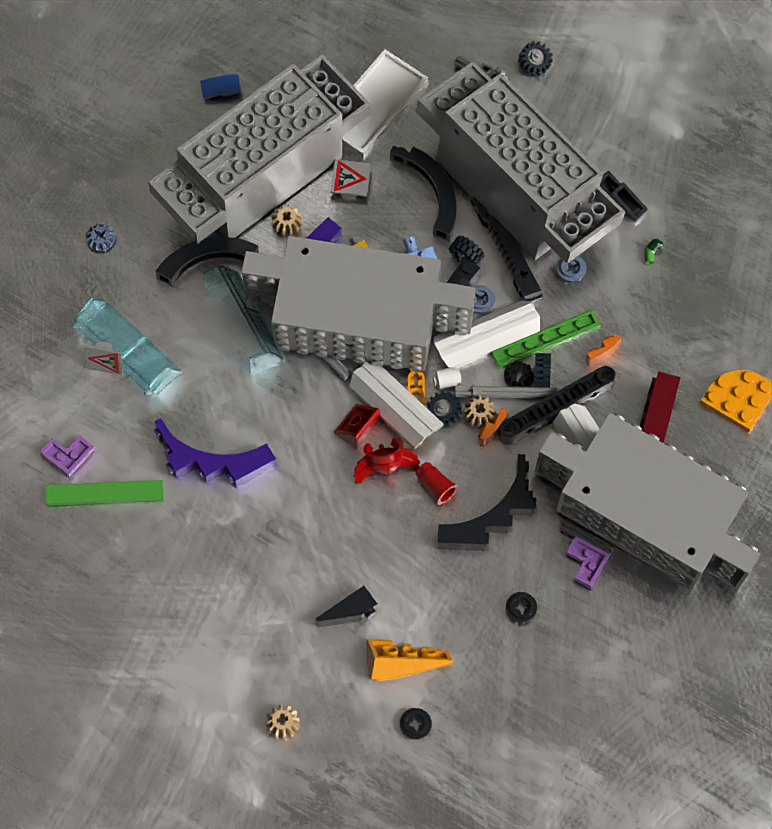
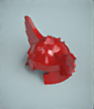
M396 437L392 438L390 444L393 448H384V445L380 444L378 445L379 449L372 452L373 447L366 443L363 447L365 456L356 462L357 465L354 468L353 477L356 478L355 483H361L363 479L374 472L389 476L398 467L403 466L416 471L420 468V460L417 458L418 455L413 453V450L403 448V442Z

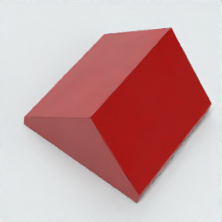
M355 404L335 429V435L358 449L380 422L379 408Z

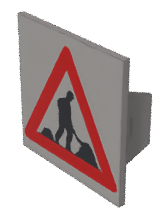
M335 159L330 193H339L342 197L356 198L357 196L367 197L371 163Z
M98 341L95 346L84 345L86 368L123 375L122 353L113 350L112 343Z

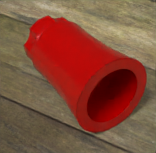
M425 462L415 473L438 505L447 502L458 489V485L449 480L431 463Z

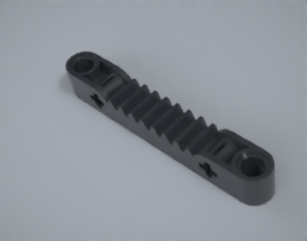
M470 197L471 205L475 206L477 210L475 212L481 224L488 228L489 233H492L491 238L495 239L494 244L498 245V251H501L504 263H508L507 268L511 269V276H514L513 284L520 298L522 297L525 302L533 303L543 299L540 286L513 235L495 217L492 218L487 213V209L476 198Z
M602 366L506 419L499 428L500 441L506 445L514 444L533 433L537 428L539 429L543 424L546 425L548 421H553L561 410L567 409L573 404L580 405L609 391L615 381L616 373L614 369L609 366ZM601 377H608L609 380H603ZM510 430V431H512L513 433H512V434H506L505 431Z

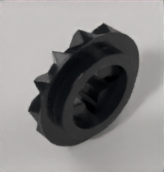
M514 361L508 364L504 370V380L509 387H529L534 380V372H531L530 364H526L523 361ZM521 369L524 376H521L517 381L516 374L514 373H518Z
M517 592L508 598L506 611L509 618L515 622L525 623L532 620L536 615L537 603L530 594ZM520 601L524 607H527L524 609L523 615L519 609H515L519 606Z
M408 709L400 718V729L403 735L407 736L410 740H420L426 737L431 730V717L423 709ZM413 717H415L418 723H422L419 725L417 732L414 726H409L413 723Z

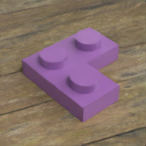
M80 435L67 449L52 438L42 448L40 455L70 477L95 448Z
M575 536L566 552V555L582 563L574 580L591 589L609 559L610 554Z

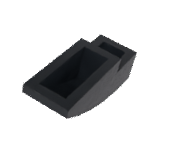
M609 170L603 174L600 187L625 211V216L636 221L648 210L624 182L620 183Z

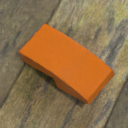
M608 336L602 340L600 349L596 347L589 350L586 355L587 365H594L610 356L619 347L621 336Z
M501 408L499 414L496 413L494 415L492 423L487 422L485 428L481 427L478 438H480L479 446L484 447L498 435L501 423L508 418V410Z

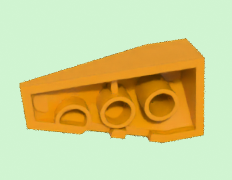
M367 639L368 672L371 679L376 681L392 680L450 665L453 662L449 652L446 650L429 647L416 649L408 643H405L404 646L394 645L391 640Z

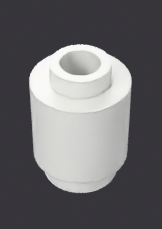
M446 368L436 370L435 375H432L434 386H437L438 389L449 388L461 383V375L458 368Z

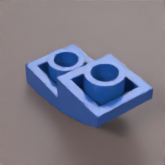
M238 74L200 80L202 97L204 99L219 95L226 97L241 92Z

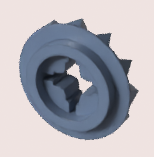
M97 223L86 232V243L95 251L108 250L115 242V232L112 227L107 226L105 223L103 225ZM96 233L100 235L104 234V239H97Z
M579 256L568 264L562 259L557 263L559 277H562L564 281H571L572 283L577 280L580 281L586 274V263ZM568 265L570 267H576L575 273L572 271H567Z
M473 286L476 287L475 296L479 299L484 297L483 303L478 302L474 305V313L484 314L486 311H490L495 303L494 293L486 286Z

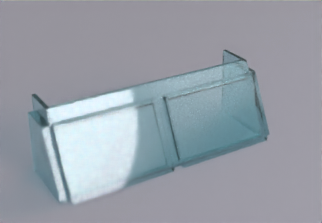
M221 264L203 272L205 288L207 289L225 281L263 350L249 357L251 373L256 372V374H259L283 363L285 355L282 350L275 347L273 333L264 317L259 315L261 312L257 304L246 298L243 279L239 272Z
M91 297L74 318L75 322L71 327L79 329L95 345L98 341L112 343V349L122 353L123 371L145 390L144 395L152 396L153 394L161 393L182 373L181 369L104 299Z

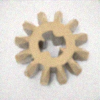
M282 205L281 210L276 208L274 210L275 214L271 215V225L275 228V232L279 233L282 231L283 237L286 233L292 236L293 231L298 233L299 227L302 226V214L298 213L297 207L292 209L291 205L288 208Z
M479 395L478 400L472 397L470 402L465 403L466 408L463 409V414L466 415L465 421H471V427L477 424V427L481 428V424L486 426L488 421H493V415L496 414V410L493 409V402L488 403V397L482 400L481 395Z
M281 704L278 711L273 707V714L267 713L266 715L269 720L265 724L270 727L268 729L269 734L275 732V738L282 734L284 740L287 733L291 737L294 736L292 730L298 731L299 726L296 724L300 722V718L296 717L297 711L290 712L291 706H287L283 710V705ZM280 719H285V725H280Z

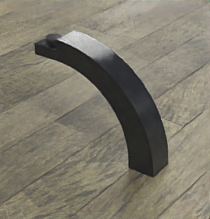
M393 145L390 150V160L419 173L432 187L439 206L438 217L433 226V235L450 242L455 227L457 206L455 191L448 175L437 161L422 150L413 146L409 152L403 147Z
M232 237L205 238L198 244L194 241L182 246L169 255L156 269V277L158 280L173 287L184 273L198 264L216 259H232L244 262L246 251L259 253V246L252 242Z

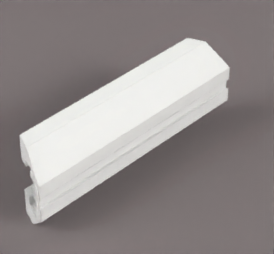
M522 300L473 320L470 334L462 336L455 334V332L447 331L433 337L434 344L448 368L454 367V369H457L490 355L491 351L539 332L540 316L533 302Z
M366 361L353 372L350 383L352 392L367 406L379 408L380 418L413 449L423 443V440L430 436L432 432L435 433L443 427L444 424L382 366H375L371 362Z
M573 404L567 409L561 410L552 423L556 433L565 436L566 441L572 444L577 443L581 445L585 452L599 431V427L587 408L579 404Z

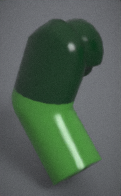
M653 239L645 247V264H654V252L663 248L664 244L659 239Z

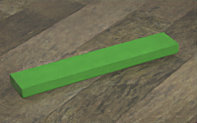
M589 310L491 351L490 355L496 367L500 370L514 361L519 362L536 355V353L543 352L600 328V323L593 310Z
M163 480L46 485V506L164 501Z

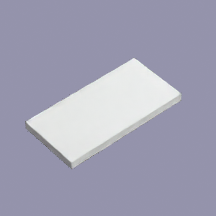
M384 49L353 85L370 102V115L342 136V143L364 157L428 82V77Z

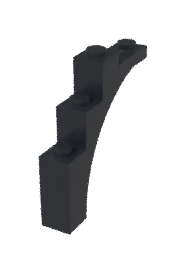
M526 454L517 455L516 478L505 497L490 511L466 522L438 524L437 549L484 551L485 544H489V533H508L509 527L513 526V515H532V510L536 509V498H533V491H528L529 479H525V473H529V461H525Z

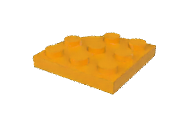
M730 371L712 382L700 400V404L749 432L772 398V381L751 371Z

